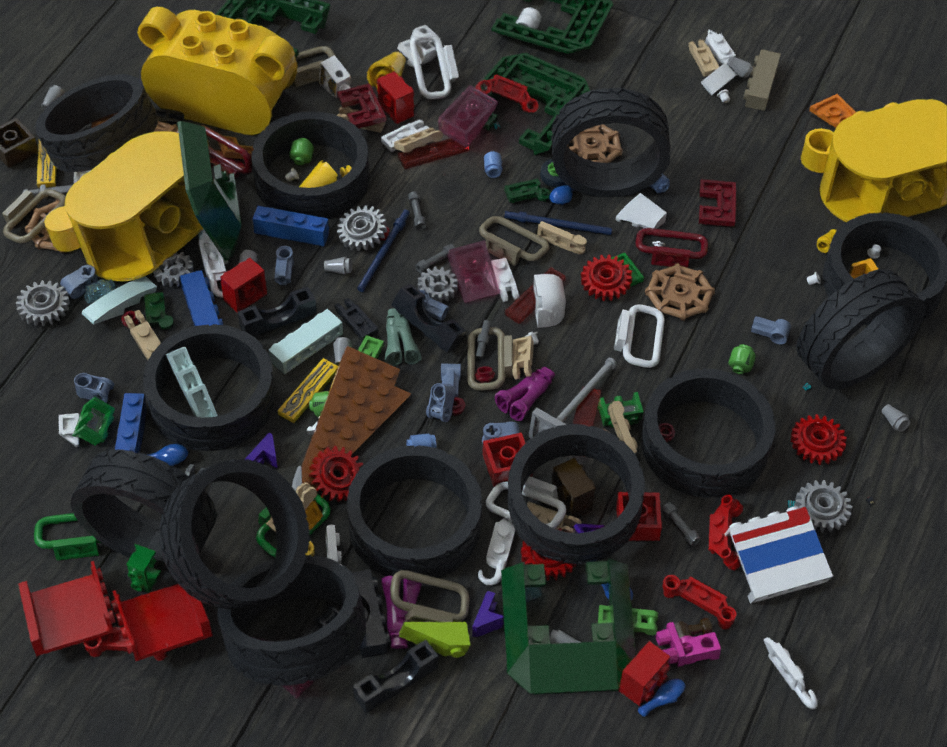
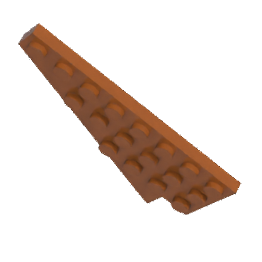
M349 346L345 348L301 466L302 483H308L315 489L318 487V485H311L315 478L309 477V474L313 472L309 467L311 464H314L312 460L314 457H318L317 454L320 451L324 453L327 447L332 450L336 446L338 451L345 447L346 454L350 450H352L353 454L410 396L411 393L394 386L400 369Z

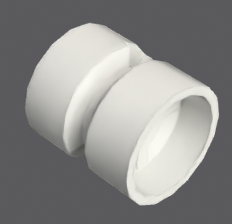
M525 8L516 24L537 29L542 17L537 10Z

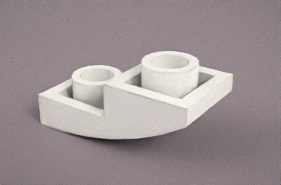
M725 62L701 83L713 95L733 79L736 74Z

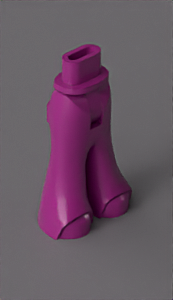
M543 367L541 370L537 369L531 373V376L524 378L513 388L500 390L496 393L495 402L498 408L504 413L510 410V417L516 421L523 420L532 404L546 391L552 383L551 379L555 377V373L547 367Z
M387 576L382 578V588L386 598L387 628L391 640V648L406 649L408 648V640L401 638L399 632L405 622V615L408 611L399 609L393 604L390 595L393 576ZM403 579V601L416 604L422 583ZM400 580V586H399V597H400L401 580Z

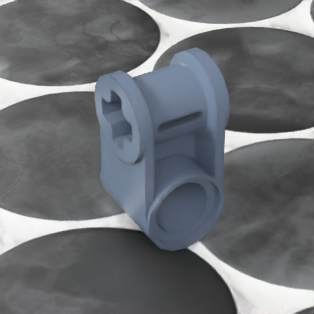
M84 265L75 272L65 276L61 280L60 285L64 287L72 299H77L98 285L95 268L92 265Z
M80 373L74 378L76 393L80 398L91 400L97 397L106 403L110 390L114 388V383L105 377Z
M437 383L432 386L426 409L428 418L432 419L435 417L441 419L442 422L450 420L456 395L453 385Z
M516 422L486 424L483 428L482 444L485 440L520 433L518 424Z

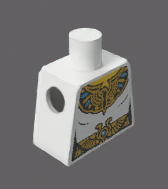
M332 56L321 62L319 84L335 98H338L337 91L351 88V76L339 60Z

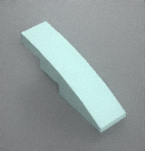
M146 276L133 280L104 295L85 308L82 314L92 324L124 314L125 308L140 303V299L144 294L156 292L157 286Z
M186 347L166 354L194 416L200 418L218 416L205 384L202 383Z

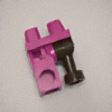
M709 618L701 619L699 624L689 626L683 621L667 623L666 629L656 632V640L659 646L670 645L669 649L663 650L671 656L669 664L676 663L677 667L684 666V664H691L708 658L710 660L719 659L721 648L715 632L712 631ZM699 633H702V634H703V635H701V636L692 637L693 635H696V634H699Z

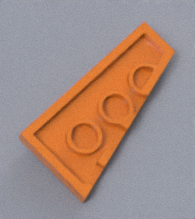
M838 94L811 105L809 110L835 128L843 120L856 113Z

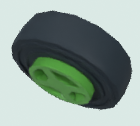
M553 159L546 161L541 167L540 176L542 181L551 187L566 185L556 173Z

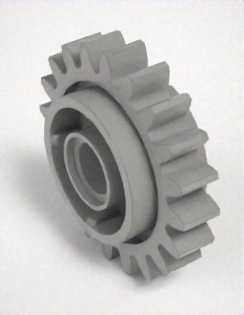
M367 205L364 206L363 210L358 206L357 211L350 209L351 214L344 213L346 218H340L341 224H337L339 239L341 243H344L345 247L349 246L351 250L356 247L360 251L361 247H364L366 251L368 245L374 248V242L380 244L379 238H385L384 233L387 232L386 226H388L384 214H381L379 209L375 211L373 206L369 210Z
M42 280L40 285L33 282L34 287L27 285V291L21 290L22 296H17L18 302H16L18 314L21 315L22 320H27V324L33 321L35 326L39 322L42 323V326H45L48 321L52 325L53 319L60 321L59 315L65 316V311L69 310L68 292L65 291L63 286L59 287L58 283L52 285V282L49 281L47 284H44Z
M815 480L813 486L807 483L806 488L801 487L800 492L797 493L794 506H798V509L802 507L807 508L815 530L817 527H820L821 533L824 532L825 528L830 533L834 527L840 530L841 525L845 526L850 518L852 506L849 504L851 499L846 498L847 492L840 493V486L833 488V482L827 486L825 480L822 481L821 485Z

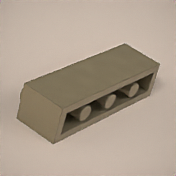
M761 49L759 56L756 55L754 61L756 67H753L750 75L753 78H749L747 84L749 89H746L743 99H746L745 107L765 111L778 68L780 53Z

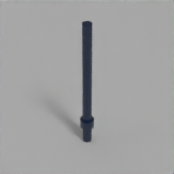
M403 210L400 217L393 223V229L358 285V291L363 292L397 234L403 230L406 225L405 221L410 214L408 210Z
M505 211L504 218L518 220L521 223L532 222L540 224L543 221L553 226L606 235H611L612 228L528 215L527 212L521 211L519 213Z

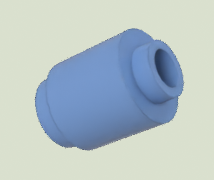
M488 152L484 156L485 173L488 177H499L502 172V159L498 152Z
M661 174L662 176L650 186L657 193L665 192L669 188L670 180L664 174Z
M429 433L410 435V439L406 440V446L414 445L416 447L420 445L436 448L435 435H430Z

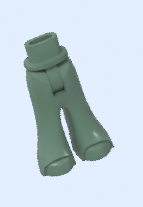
M395 308L389 309L386 317L387 349L385 363L392 366L402 363L399 339L403 343L405 362L408 364L418 363L422 360V357L413 340L408 319L399 314Z

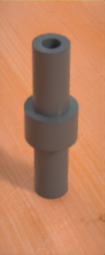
M488 320L483 321L481 334L478 335L477 340L479 344L476 357L481 359L484 357L485 348L490 338L488 334L491 322Z

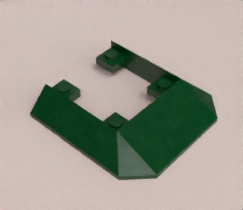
M227 0L215 15L234 20L242 19L254 25H258L262 19L273 22L277 16L301 22V30L316 34L320 28L325 29L330 3L319 0ZM293 48L295 52L294 56L295 58H297V56L299 55L298 49Z
M548 0L562 4L561 11L573 14L565 31L549 26L547 31L543 32L516 24L519 17L503 13L500 19L497 18L491 31L570 54L591 48L613 7V3L611 0Z
M527 53L502 57L483 79L490 80L496 74L527 86V92L531 98L547 104L544 112L554 117L539 134L527 128L519 138L520 145L534 150L533 155L551 149L553 122L563 106L575 97H580L581 94L590 91L584 77ZM475 89L459 107V111L473 129L479 126L489 131L498 118V115L489 112V110L501 96L492 92L479 94Z
M179 121L177 124L186 193L195 217L226 261L234 256L242 226L234 173L229 174L220 164L213 166L215 180L213 181L206 128Z
M609 558L608 561L586 562L587 585L608 584L611 623H592V642L550 644L549 625L527 626L525 588L545 587L544 564L523 565L522 562L501 570L507 675L530 695L617 691L620 688L623 670L636 657L627 564Z

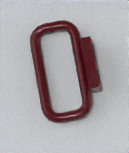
M204 126L206 128V135L238 152L245 160L244 165L234 158H225L222 151H216L208 146L209 155H211V167L214 168L213 166L220 164L229 174L234 173L235 179L242 173L250 174L253 166L248 151Z
M643 228L636 235V247L641 252L652 254V265L672 267L675 264H680V266L688 268L689 259H701L708 252V240L701 234ZM653 235L699 241L701 243V251L692 252L685 249L645 246L643 244V236Z

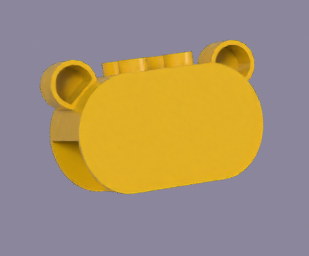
M153 7L137 30L139 39L153 50L141 69V79L147 94L161 109L183 112L184 119L245 135L259 134L269 125L272 118V109L281 93L294 82L297 75V61L294 56V49L290 43L269 29L247 23L242 19L234 20L215 15L210 11L187 10L175 15L164 7Z
M932 99L911 100L900 104L892 102L874 111L856 112L851 117L843 120L834 132L823 128L810 131L805 138L801 162L807 169L823 173L820 195L828 210L842 221L848 222L851 219L868 213H892L909 217L947 205V105Z
M159 131L135 137L108 155L104 161L75 182L66 195L65 206L51 211L44 220L53 246L62 252L81 248L87 264L95 268L97 276L111 281H131L152 273L167 258L174 255L200 233L203 227L195 217L185 189L179 133Z

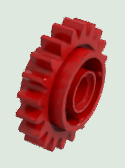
M609 254L606 259H604L603 255H600V260L593 257V262L587 261V266H583V272H581V285H584V291L589 290V296L595 294V299L602 296L603 301L606 300V297L613 301V296L619 299L620 293L625 295L626 289H630V284L632 283V270H629V265H624V260L618 262V256L611 259Z
M816 414L815 419H812L810 415H808L807 420L801 418L800 423L796 422L795 427L792 429L790 442H793L792 448L798 449L797 455L804 454L803 460L809 457L810 463L817 460L818 464L821 465L822 460H825L827 464L830 463L831 459L836 461L838 456H842L847 437L843 436L845 431L839 430L840 424L833 425L834 419L828 422L826 421V416L823 419H819L818 414Z
M336 446L332 450L327 447L324 453L320 451L317 454L318 457H314L312 460L314 464H311L309 469L313 472L309 474V477L315 479L311 482V485H318L316 491H323L322 498L328 494L329 501H332L334 497H336L337 502H340L342 497L347 501L350 484L358 473L359 468L363 465V463H356L358 456L351 457L352 450L346 454L345 447H342L340 451H338ZM333 471H338L341 477H336Z
M523 541L521 561L525 562V565L544 564L547 581L551 575L555 580L558 579V574L566 577V571L571 573L573 566H576V564L563 563V561L558 562L543 557Z

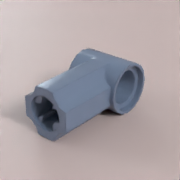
M281 246L276 251L277 260L274 281L280 285H287L291 283L292 267L294 265L293 251L289 246Z
M419 290L425 295L424 305L428 315L443 321L449 306L430 298L426 291Z
M756 316L751 332L770 337L772 342L781 345L787 342L791 324L783 319L771 321Z
M441 364L442 384L453 385L456 390L455 397H458L461 364Z

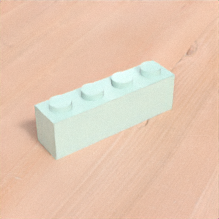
M328 309L317 314L315 318L308 323H304L299 329L288 334L283 340L273 344L268 349L271 363L285 375L343 334L342 321Z

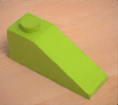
M404 622L399 632L401 638L415 644H420L427 640L434 651L443 656L461 657L466 654L470 647L466 622Z

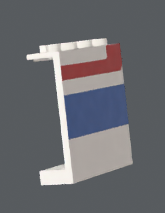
M798 506L787 509L784 513L780 514L779 511L768 514L763 519L754 517L744 524L736 522L731 524L730 528L725 532V537L731 535L750 586L751 593L748 595L750 604L822 584L833 577L806 507L798 509Z

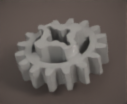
M176 252L153 271L154 277H156L157 282L162 281L163 286L169 283L170 287L175 283L177 286H180V276L194 272L193 262L190 260L189 255L184 256V252L180 254Z
M434 267L432 271L428 268L427 273L422 272L421 277H418V290L426 291L430 298L438 300V302H442V299L449 301V296L454 297V292H457L458 279H455V274H451V270L444 271V267H441L440 270Z

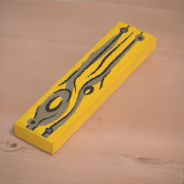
M39 140L37 187L40 188L44 184L45 187H56L57 168L53 165L46 149Z
M323 358L278 409V415L295 423L309 406V401L312 400L313 395L316 392H321L335 376L338 366Z

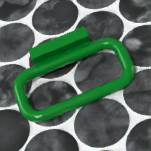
M318 493L314 501L322 507L323 516L309 530V535L327 520L331 511L329 503ZM267 508L259 513L258 523L261 527L257 531L256 539L260 547L275 558L276 549L264 538L265 534L271 529L266 524L270 520L271 515Z
M74 513L43 517L36 523L34 528L35 544L43 549H53L56 560L99 555L97 543L101 542L93 536L51 541L43 540L44 526L78 521Z

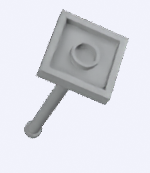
M608 358L605 361V365L557 418L536 408L532 412L528 438L531 439L539 432L549 428L566 425L563 422L602 378L617 366L616 361L613 358Z

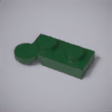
M539 179L504 186L509 203L536 197L541 201L550 199L551 192L546 188H541Z
M163 292L144 294L146 321H148L151 328L157 327L159 324V327L162 329H170L174 325V321L171 316L166 315Z

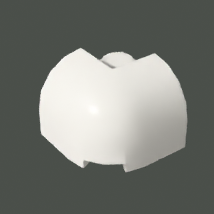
M426 25L415 28L411 38L399 43L397 47L404 56L409 58L407 64L411 67H414L410 50L411 39L416 35L427 33L438 36ZM433 41L417 42L416 46L421 65L432 61L437 56L436 46Z
M553 274L534 275L533 287L536 299L535 316L537 327L557 325L562 321L565 314L566 298L563 282L558 276Z

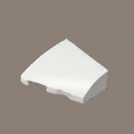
M640 193L616 216V221L621 222V220L632 222V226L657 229L665 223L667 213Z

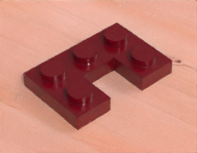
M370 83L337 91V97L342 108L355 104L360 105L362 110L347 114L349 122L358 129L386 122V116Z
M701 179L699 197L716 198L717 207L700 205L698 223L734 227L736 182Z

